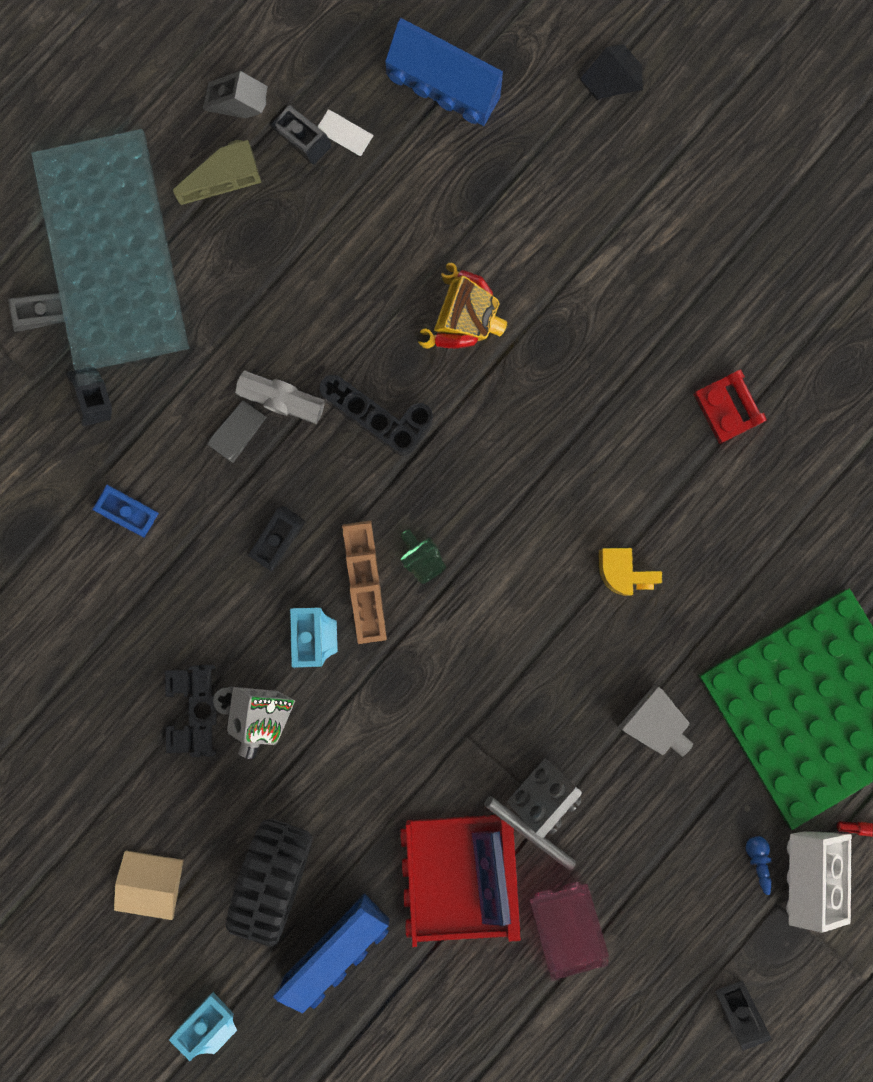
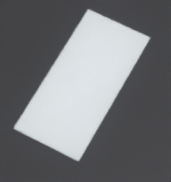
M329 109L318 125V128L326 133L328 138L359 156L363 154L374 136Z

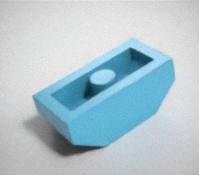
M321 608L290 609L292 667L322 666L328 657L338 652L337 621L325 615Z
M213 992L179 1026L169 1041L189 1061L199 1054H215L237 1031L233 1022L234 1014Z

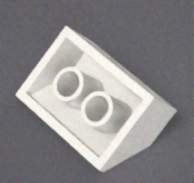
M809 831L790 834V840L787 845V851L790 855V865L787 873L789 900L786 906L787 914L789 915V925L823 933L850 924L851 834Z

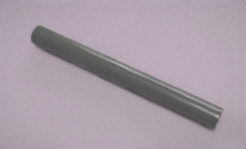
M490 796L486 799L484 806L566 869L572 870L576 861L547 838L544 837L542 839L525 821L495 798Z

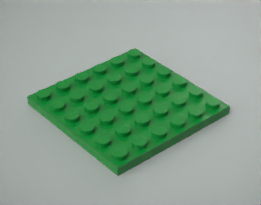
M850 588L844 589L698 676L789 829L797 828L873 782V626Z

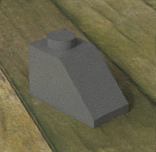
M242 71L232 73L208 82L203 109L209 112L241 118H249L261 114L266 106L268 86Z

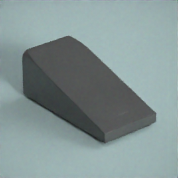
M67 292L8 299L14 332L72 320Z
M242 401L215 432L207 445L234 463L267 417L245 401Z

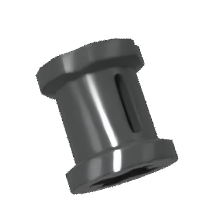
M233 686L222 688L214 695V707L221 714L230 713L231 705L227 707V701L223 697L232 694Z

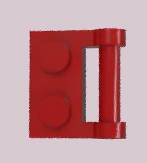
M741 369L693 394L719 444L767 421L764 412L760 413L743 381L745 376ZM730 385H733L750 418L743 422L726 389Z

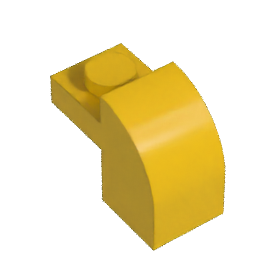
M603 548L599 550L600 576L604 584L614 593L631 596L633 595V584H636V590H654V584L662 583V571L633 572L632 548Z

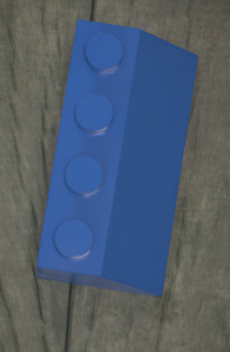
M400 18L385 61L386 74L390 80L398 85L405 84L412 88L420 97H429L437 101L447 111L454 110L460 113L466 121L472 124L478 123L485 126L500 99L503 71Z
M364 894L281 978L273 997L278 1002L300 1013H304L309 1007L312 1009L316 1008L326 996L323 992L330 985L335 988L347 975L345 970L352 963L356 966L368 954L366 949L373 941L378 944L389 932L387 927L390 919Z

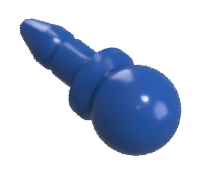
M755 836L747 841L746 852L752 858L750 864L757 865L756 871L759 877V885L764 894L770 895L771 879L769 878V869L766 865L771 863V858L768 857L770 846L764 838Z

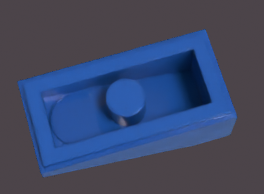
M108 484L92 509L145 538L159 514Z

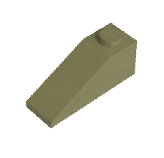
M235 140L228 143L227 146L219 148L177 185L173 192L180 205L262 183L249 140Z

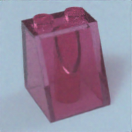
M580 882L569 883L563 886L564 890L552 893V890H543L534 894L535 898L530 899L551 981L608 966L609 954L588 884L581 885Z

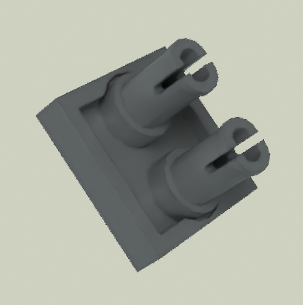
M545 758L509 798L507 803L543 839L547 833L553 834L557 831L553 827L554 825L558 828L561 827L562 820L560 818L567 810L572 812L577 809L573 803L578 806L580 805V795L582 792Z

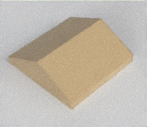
M126 850L115 883L114 911L173 920L183 860Z

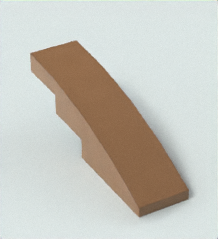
M364 521L343 524L350 594L358 644L385 641L387 636L372 522Z

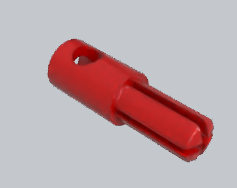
M837 822V830L839 832L857 833V835L873 837V823Z

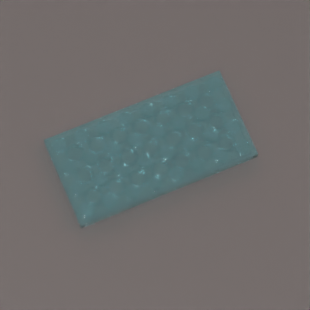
M140 129L32 152L74 370L98 369L189 349L144 131Z

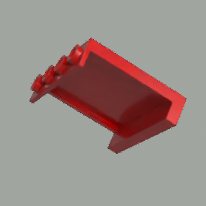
M497 815L407 820L406 829H401V847H407L408 859H402L403 877H409V889H404L405 907H410L411 919H406V938L412 937V947H417V942L493 937H508L509 942L521 941L514 828ZM500 831L511 924L505 926L482 924L472 833Z

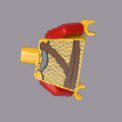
M454 263L446 264V269L454 273L452 275L441 273L443 282L449 284L450 287L434 329L438 333L434 335L429 329H422L420 333L430 335V340L425 343H418L426 349L433 347L434 344L437 347L458 349L474 346L477 341L486 339L489 332L501 336L506 329L507 321L495 316L499 301L493 297V292L484 278L465 270L458 272Z

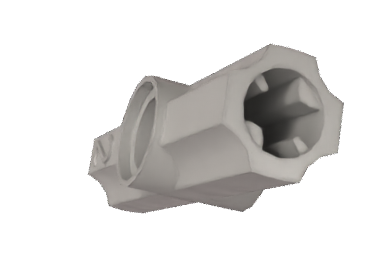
M244 370L237 382L236 395L263 404L265 408L285 416L290 414L314 424L318 423L323 413L325 400L298 391L295 386L277 379L271 381Z

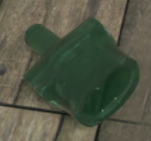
M410 529L400 535L409 548V551L401 558V561L406 569L417 577L421 584L431 581L446 569V565L440 556V550L431 538L419 543Z

